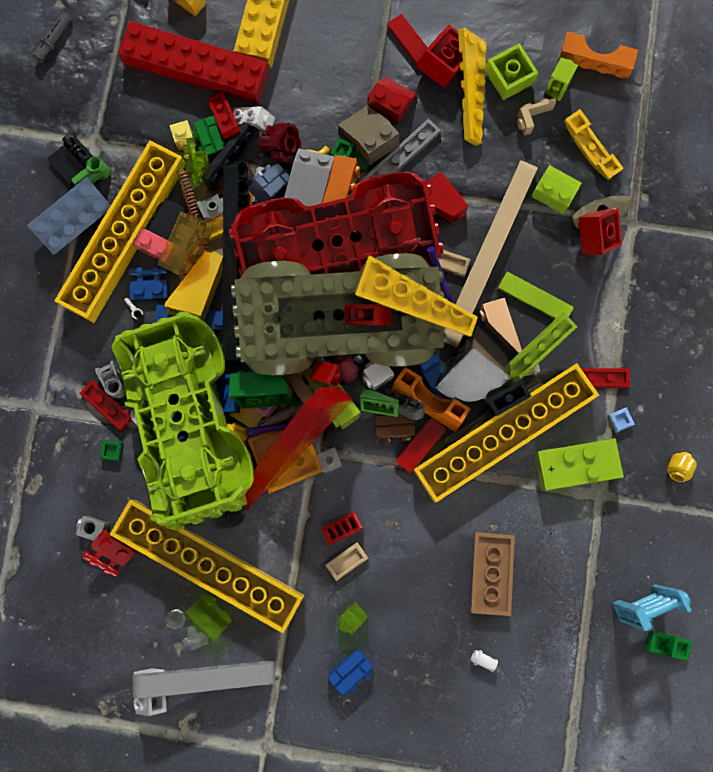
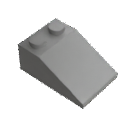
M298 149L284 198H296L305 207L321 204L334 156Z

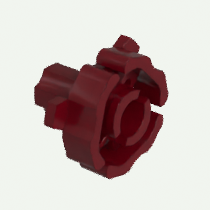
M279 122L274 127L267 125L266 135H262L259 138L260 151L271 152L274 164L279 163L281 167L283 164H293L296 155H289L286 158V154H297L298 149H301L302 143L299 137V130L295 124H290L289 122Z

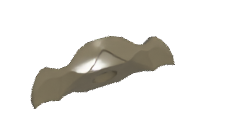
M610 196L595 200L575 212L572 216L573 222L579 229V217L597 211L600 206H604L607 209L619 207L621 218L629 211L634 198L632 196Z

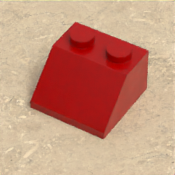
M385 77L376 83L367 96V105L398 125L416 99L417 94L389 77Z
M619 207L590 212L579 217L578 227L581 234L580 245L583 254L603 255L622 245Z

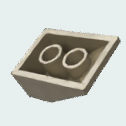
M368 105L338 125L349 141L355 144V148L369 165L399 146V133L386 118Z

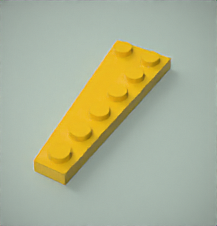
M463 27L458 30L459 52L463 54L460 70L464 71V80L461 81V88H463L465 98L462 99L464 140L478 146L482 144L487 46L484 40Z
M368 256L355 293L356 296L467 336L472 335L477 316L451 303L444 297L435 294L379 260Z

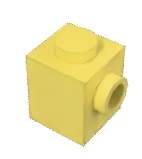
M188 120L170 125L174 142L179 151L196 146Z

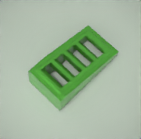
M363 388L360 394V411L398 417L399 400Z

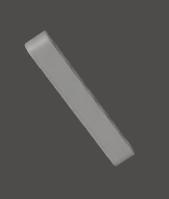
M260 661L136 674L132 676L133 698H149L275 683L274 661Z

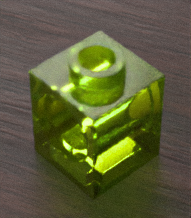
M354 601L338 618L337 621L340 623L338 627L345 634L349 632L352 635L368 618V614Z

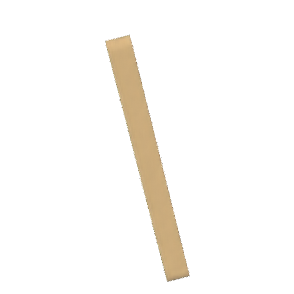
M522 160L516 169L456 305L472 314L538 168ZM445 328L446 343L457 348L463 334Z

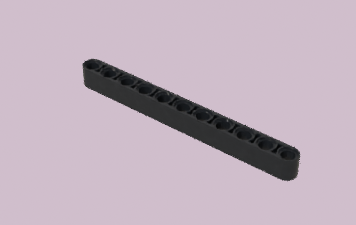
M243 161L228 164L223 169V354L225 365L227 366L246 364L241 362V358H237L236 346H240L239 338H235L234 326L238 325V318H235L233 315V305H237L236 298L232 297L231 285H235V280L241 278L239 273L241 262L240 259L236 260L234 248L237 247L236 242L231 240L229 229L232 228L231 224L234 223L237 214L249 206V171L246 163Z

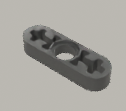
M387 388L375 390L378 393L403 402V405H399L400 415L412 420H419L424 417L425 408L422 402Z

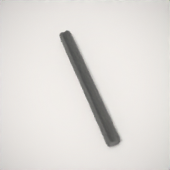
M535 378L525 386L529 393H532L541 387L542 383L538 378ZM490 407L458 428L456 432L446 436L443 439L444 443L449 447L495 417L496 414Z

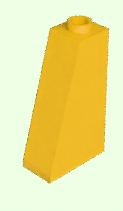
M206 251L203 253L165 302L164 307L167 314L176 316L179 312H189L205 321L223 273V256L221 254Z

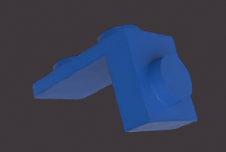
M435 354L427 362L419 364L418 368L434 394L442 398L454 391V387L439 365L440 359Z

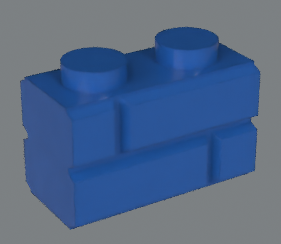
M357 647L327 675V678L343 696L346 693L350 695L357 689V683L361 679L365 681L372 675L373 664Z

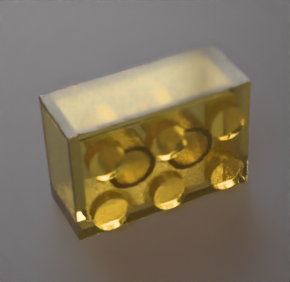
M180 212L157 265L177 275H187L196 264L199 256L204 253V244L212 235L213 224L193 214Z

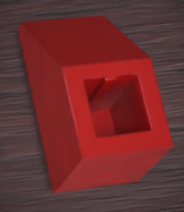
M317 360L310 373L309 380L325 388L336 387L341 379V373L337 365Z

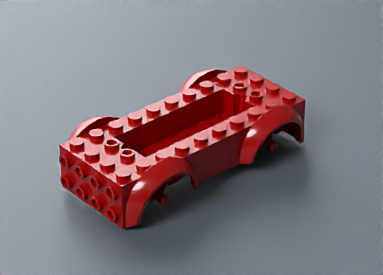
M395 172L370 177L358 182L353 188L351 197L308 207H305L296 198H278L248 206L237 214L234 223L231 224L232 228L229 229L231 240H235L237 246L234 248L236 260L240 259L241 262L239 267L240 277L250 266L272 261L300 263L307 268L311 275L360 272L368 256L376 258L398 253L419 255L424 258L430 267H433L427 249L435 247L438 259H440L441 253H443V246L441 242H438L437 238L439 226L437 222L434 223L435 206L433 203H430L429 195H432L431 186L429 183H426V180H423L415 173ZM353 231L361 233L362 237L359 242H353L350 239V234ZM335 235L341 236L343 240L342 244L338 247L333 246L331 243ZM319 239L323 242L324 247L322 250L315 251L313 249L312 243L314 240Z

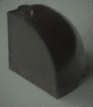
M476 325L472 335L466 336L461 342L458 353H453L445 364L447 367L444 373H440L435 388L445 396L452 399L455 398L458 401L470 402L484 399L501 386L504 387L510 381L509 361L498 344Z

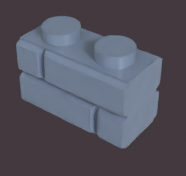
M279 163L274 164L272 167L267 165L261 171L262 175L258 173L250 180L252 184L248 187V190L256 197L259 203L270 200L288 184L290 176L284 172Z

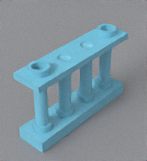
M656 584L651 586L654 594L633 603L621 600L612 603L620 622L643 631L652 628L650 623L652 618L672 609L685 612L692 611L689 606L691 601L685 592Z

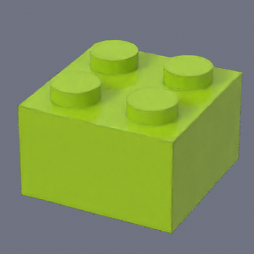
M520 43L489 59L485 69L486 74L503 100L535 84L538 76V71Z

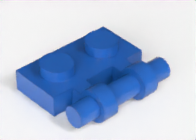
M153 266V268L136 267V269H129L130 277L137 276V281H130L131 301L168 300L169 281L161 280V275H168L167 267ZM154 275V280L145 281L144 276Z

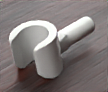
M128 297L124 299L130 307L131 315L134 319L138 320L135 317L137 311H140L144 316V312L136 308Z

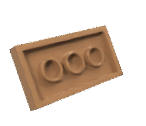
M474 532L470 613L511 616L515 535Z

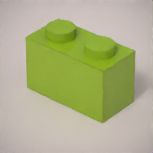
M561 57L551 75L544 94L561 101L578 65L569 59Z

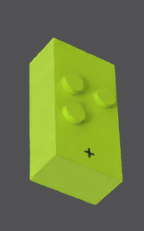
M616 438L534 453L541 491L624 477Z

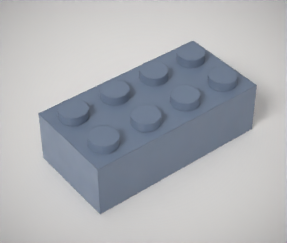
M86 177L27 226L49 251L55 255L103 216L111 205Z

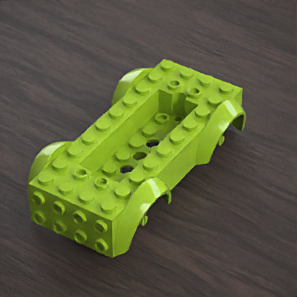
M179 312L176 316L161 318L153 324H144L138 329L126 330L120 335L115 336L111 347L119 364L127 397L125 405L134 408L144 450L138 457V463L142 469L151 501L152 516L149 515L150 520L166 528L180 530L185 528V524L191 522L192 524H198L203 522L204 518L210 516L211 518L220 517L223 515L222 512L228 510L230 512L241 510L242 506L247 505L245 493L253 484L254 470L245 444L234 431L227 428L216 381L224 373L225 359L221 345L212 329L199 317L189 312ZM173 394L179 396V402L176 405L169 403V398ZM180 412L182 414L181 420L174 422V415ZM182 431L188 433V439L185 442H179L178 434Z

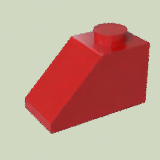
M381 304L345 305V325L392 324V308Z

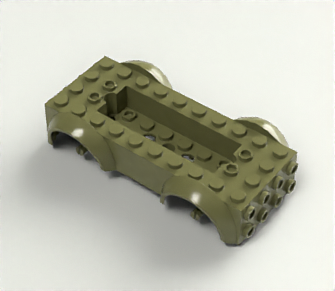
M398 253L375 258L414 282L423 285L435 294L444 297L443 291H440V283L443 281L442 272L439 271V267H430L421 256ZM290 261L264 262L247 268L241 278L235 280V285H231L232 297L236 298L237 305H233V315L235 318H238V325L234 326L235 338H239L240 346H236L237 358H241V362H245L253 372L258 374L286 375L299 373L312 368L320 356L362 353L366 355L369 361L378 365H416L427 362L434 354L436 348H444V343H446L447 339L446 332L443 331L442 326L392 309V324L345 325L346 304H378L355 295L365 264L360 272L311 275L307 268L300 263ZM337 309L344 312V318L341 321H337L333 317V312ZM320 310L325 314L322 322L314 320L313 314L315 311Z

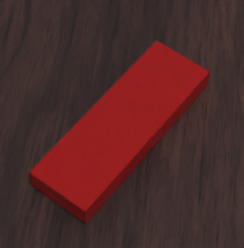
M401 13L389 21L387 27L417 65L428 47Z
M222 91L207 98L223 138L226 139L241 132L224 92Z
M581 368L594 388H630V368Z
M91 380L79 393L119 431L122 432L132 422L130 413L112 396L107 394L94 380Z
M431 417L395 462L410 474L447 429Z

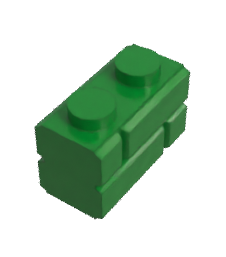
M214 116L194 122L195 130L192 131L196 142L200 141L202 145L199 147L202 157H206L208 162H211L212 158L217 157L225 146Z

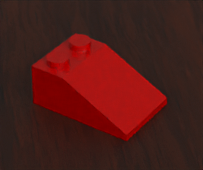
M448 25L425 50L416 65L423 73L427 74L443 88H446L460 70V63L463 62V54L459 52L458 31L451 25Z

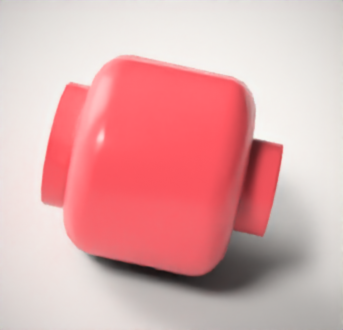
M339 355L334 358L335 362L333 364L339 367V372L341 373L340 381L348 383L358 377L357 373L360 369L352 355Z

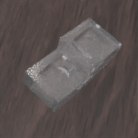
M356 377L343 385L342 388L360 411V394L365 387ZM360 411L361 418L364 421L375 414Z

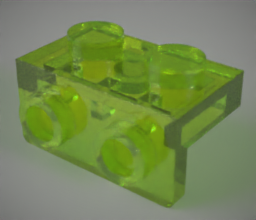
M194 138L186 139L187 147H183L185 159H189L186 162V170L188 173H191L192 183L203 182L201 176L209 167L207 151H195Z
M205 593L184 614L212 642L232 621L229 612L223 608L220 609L216 605V600Z

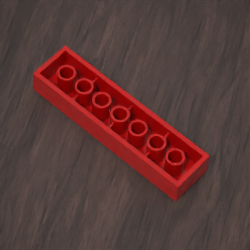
M133 21L129 22L118 50V55L125 65L217 93L223 91L227 96L257 105L270 73L267 61Z

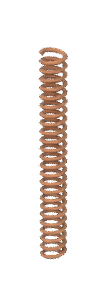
M180 168L177 171L178 177H180L179 180L181 181L180 184H182L181 187L183 188V195H185V202H187V209H189V216H191L190 219L192 220L193 227H195L194 230L195 234H197V241H199L200 252L203 255L205 251L202 250L210 246H201L207 245L209 242L201 243L208 239L199 240L207 237V235L198 236L206 233L205 231L197 233L205 228L196 229L203 227V224L194 226L203 221L194 222L200 220L201 217L192 219L201 214L191 215L198 213L199 210L191 212V210L198 209V207L189 208L197 205V203L189 204L195 202L196 199H193L195 196L186 197L193 195L194 192H191L193 189L184 190L191 188L192 185H188L191 184L190 181L182 183L183 181L190 180V178H186L189 176L186 174L188 171L179 173L180 170H183V168Z

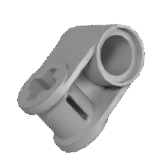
M113 360L110 361V364L95 369L107 394L115 399L125 396L124 382L120 370ZM119 385L118 391L113 393V387Z

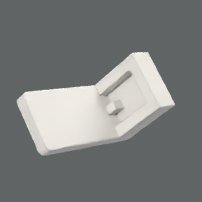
M263 107L235 108L233 112L239 126L246 122L254 125L264 135H266L267 125L273 126L275 117Z

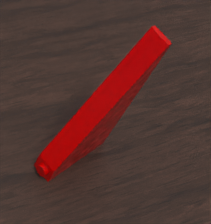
M340 386L318 388L303 404L255 468L253 484L245 493L247 505H244L246 510H249L353 401Z

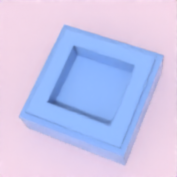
M627 407L607 415L615 433L635 425Z

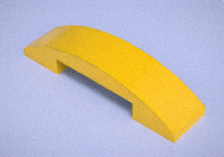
M580 109L564 120L582 154L603 177L609 180L624 169L614 154L609 155L589 128L591 123Z

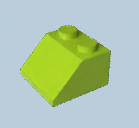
M549 165L531 197L564 214L582 183Z

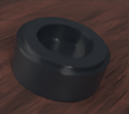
M243 509L235 512H230V510L225 512V520L231 526H238L245 519Z

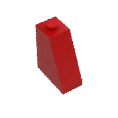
M439 172L426 182L431 186L432 195H429L430 203H433L435 206L436 215L450 222L456 219L459 221L466 216L468 204L442 172Z

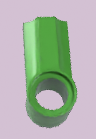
M95 156L90 158L86 168L71 180L77 185L87 177L93 184L97 180L107 179L111 170L99 157Z

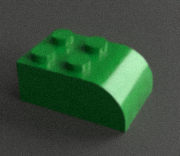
M238 371L237 373L230 374L229 397L242 409L298 405L296 392L281 375H264L247 371Z

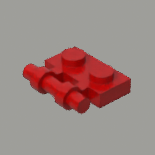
M102 530L91 543V549L95 551L92 554L85 551L82 558L92 567L96 566L102 569L104 574L116 577L119 570L114 566L118 564L124 567L136 552L134 548ZM103 555L107 557L109 560L107 562H104L99 558Z

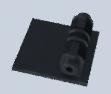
M66 135L62 138L64 145L49 156L47 160L71 185L73 183L71 179L84 170L88 160L94 156L76 136L69 137Z

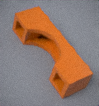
M567 31L558 61L562 57L573 61L584 69H593L600 73L613 74L619 78H629L634 69L638 49L620 45L612 53L599 54L589 48L585 36Z
M404 367L391 388L392 391L422 402L426 414L454 432L457 431L470 411L469 407L455 398L443 399L430 392L423 384L422 378Z

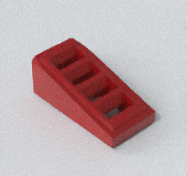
M353 511L320 529L330 546L364 528L356 512ZM351 517L357 527L355 529L352 528L348 520ZM343 521H345L349 529V532L347 533L345 532L344 527L341 523ZM337 524L343 534L341 536L338 535L334 527ZM329 528H331L335 536V539L333 540L327 530Z

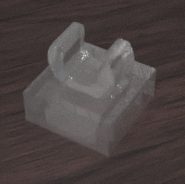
M195 626L187 628L189 637L182 639L184 647L190 651L209 644L207 636L202 632L199 633L198 628H195Z

